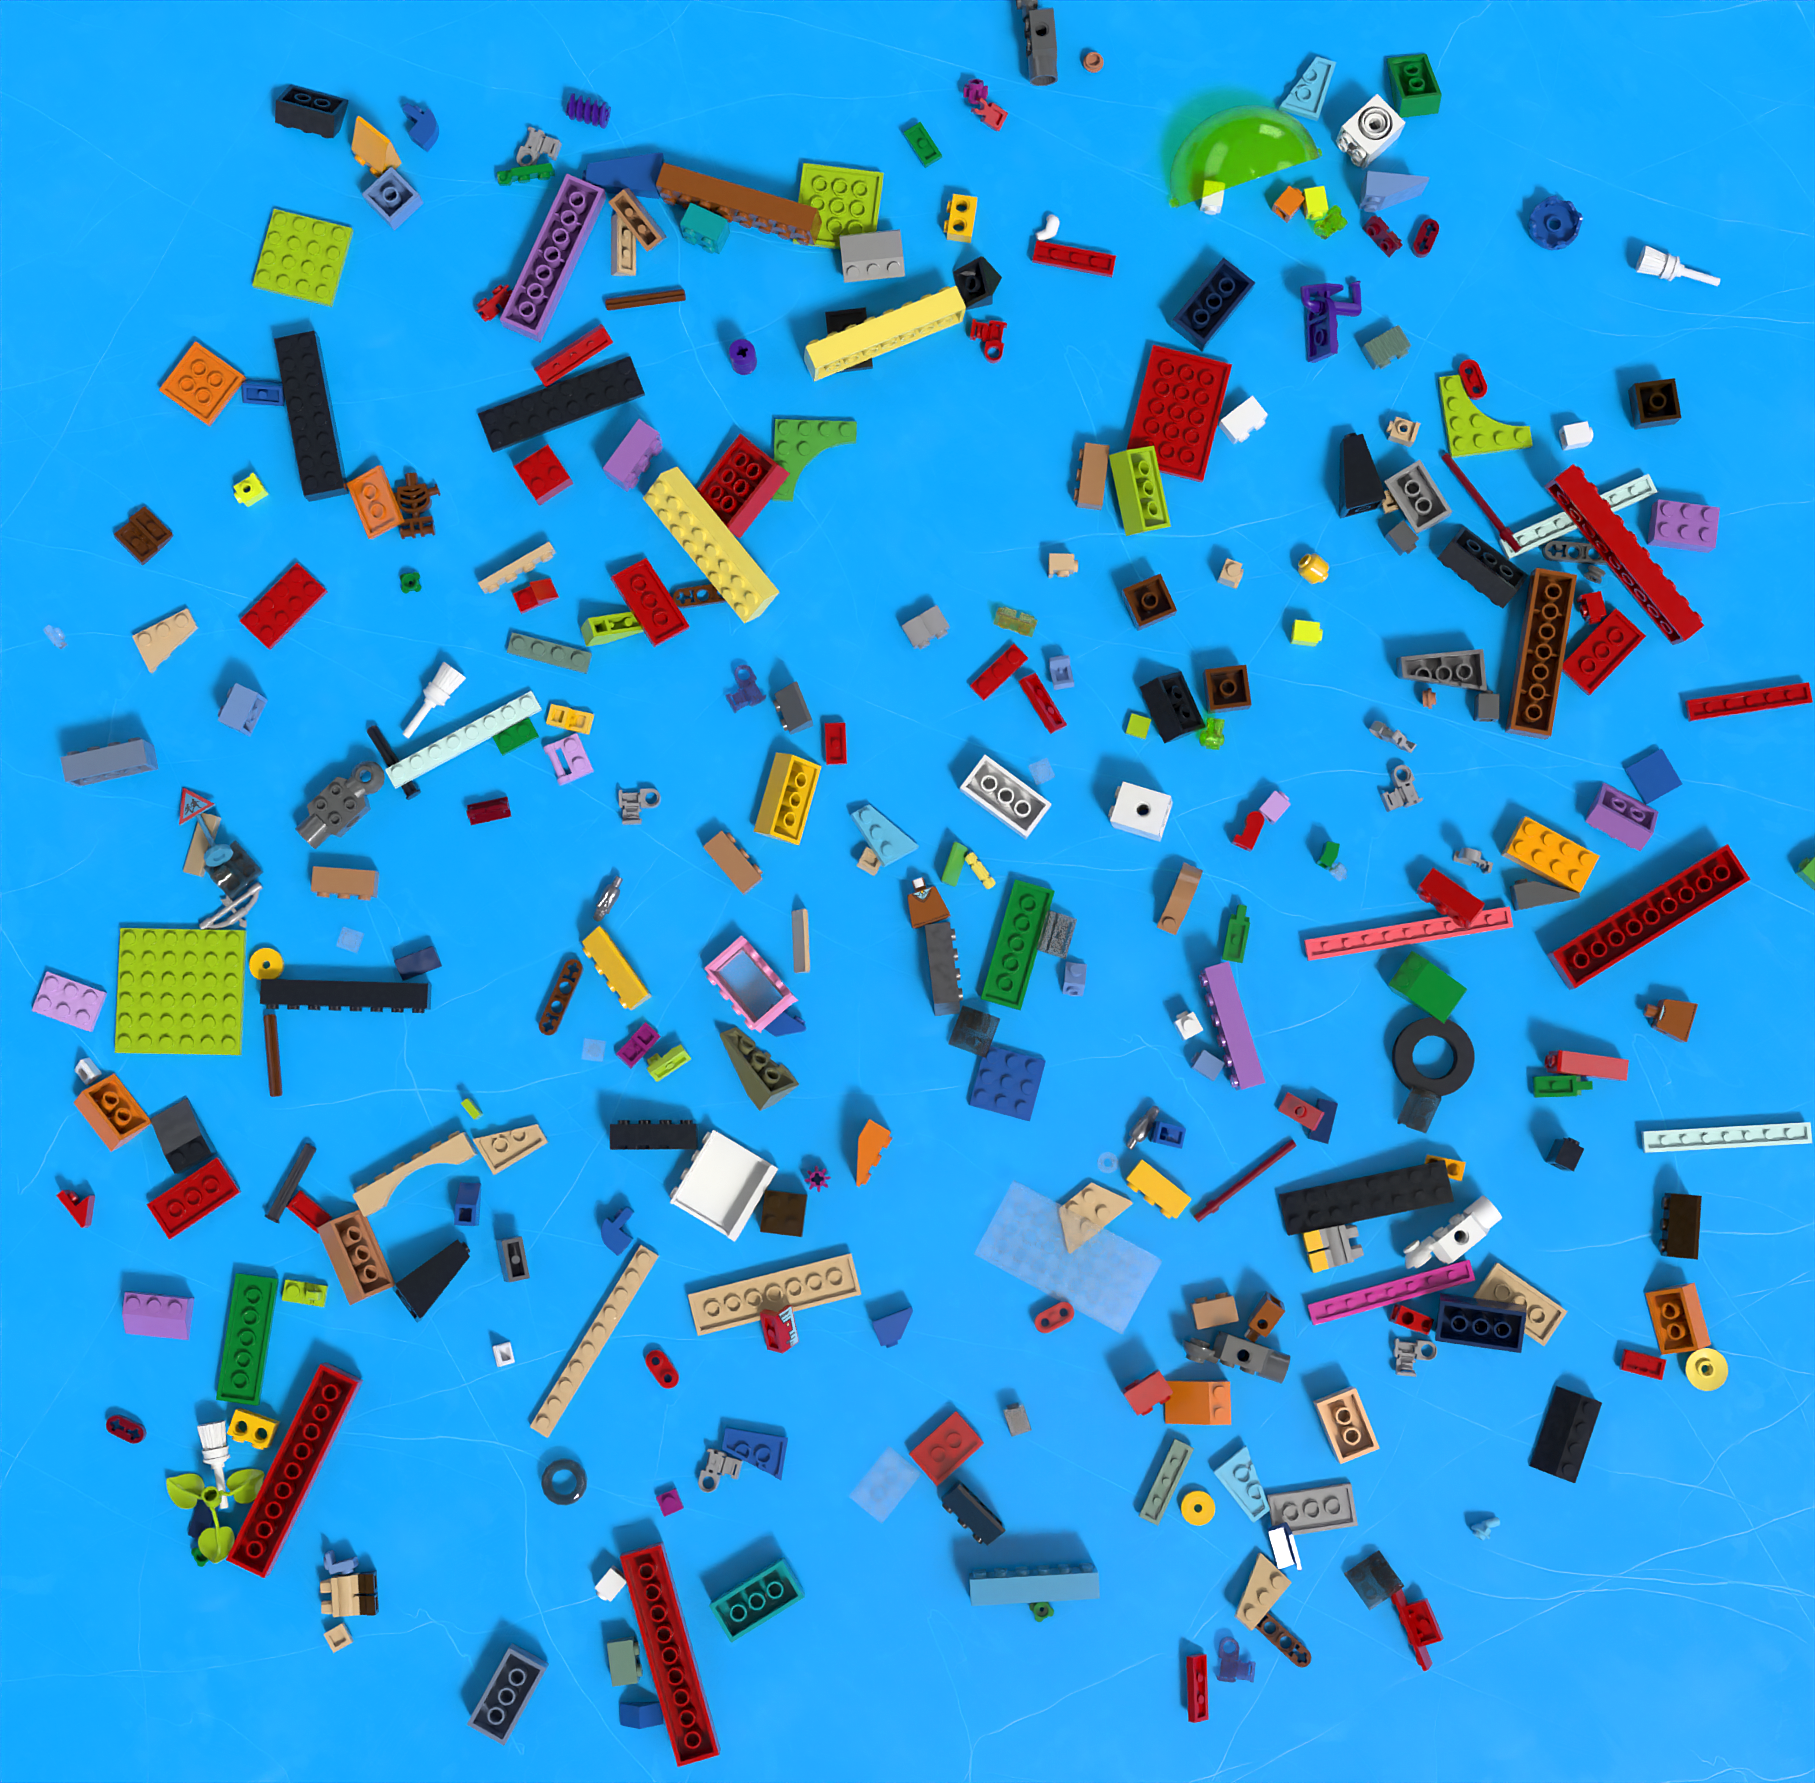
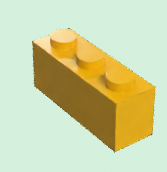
M1142 1159L1139 1160L1125 1178L1130 1189L1136 1193L1138 1190L1145 1195L1143 1199L1152 1206L1156 1203L1162 1208L1160 1212L1168 1219L1171 1217L1177 1219L1191 1201L1188 1195Z

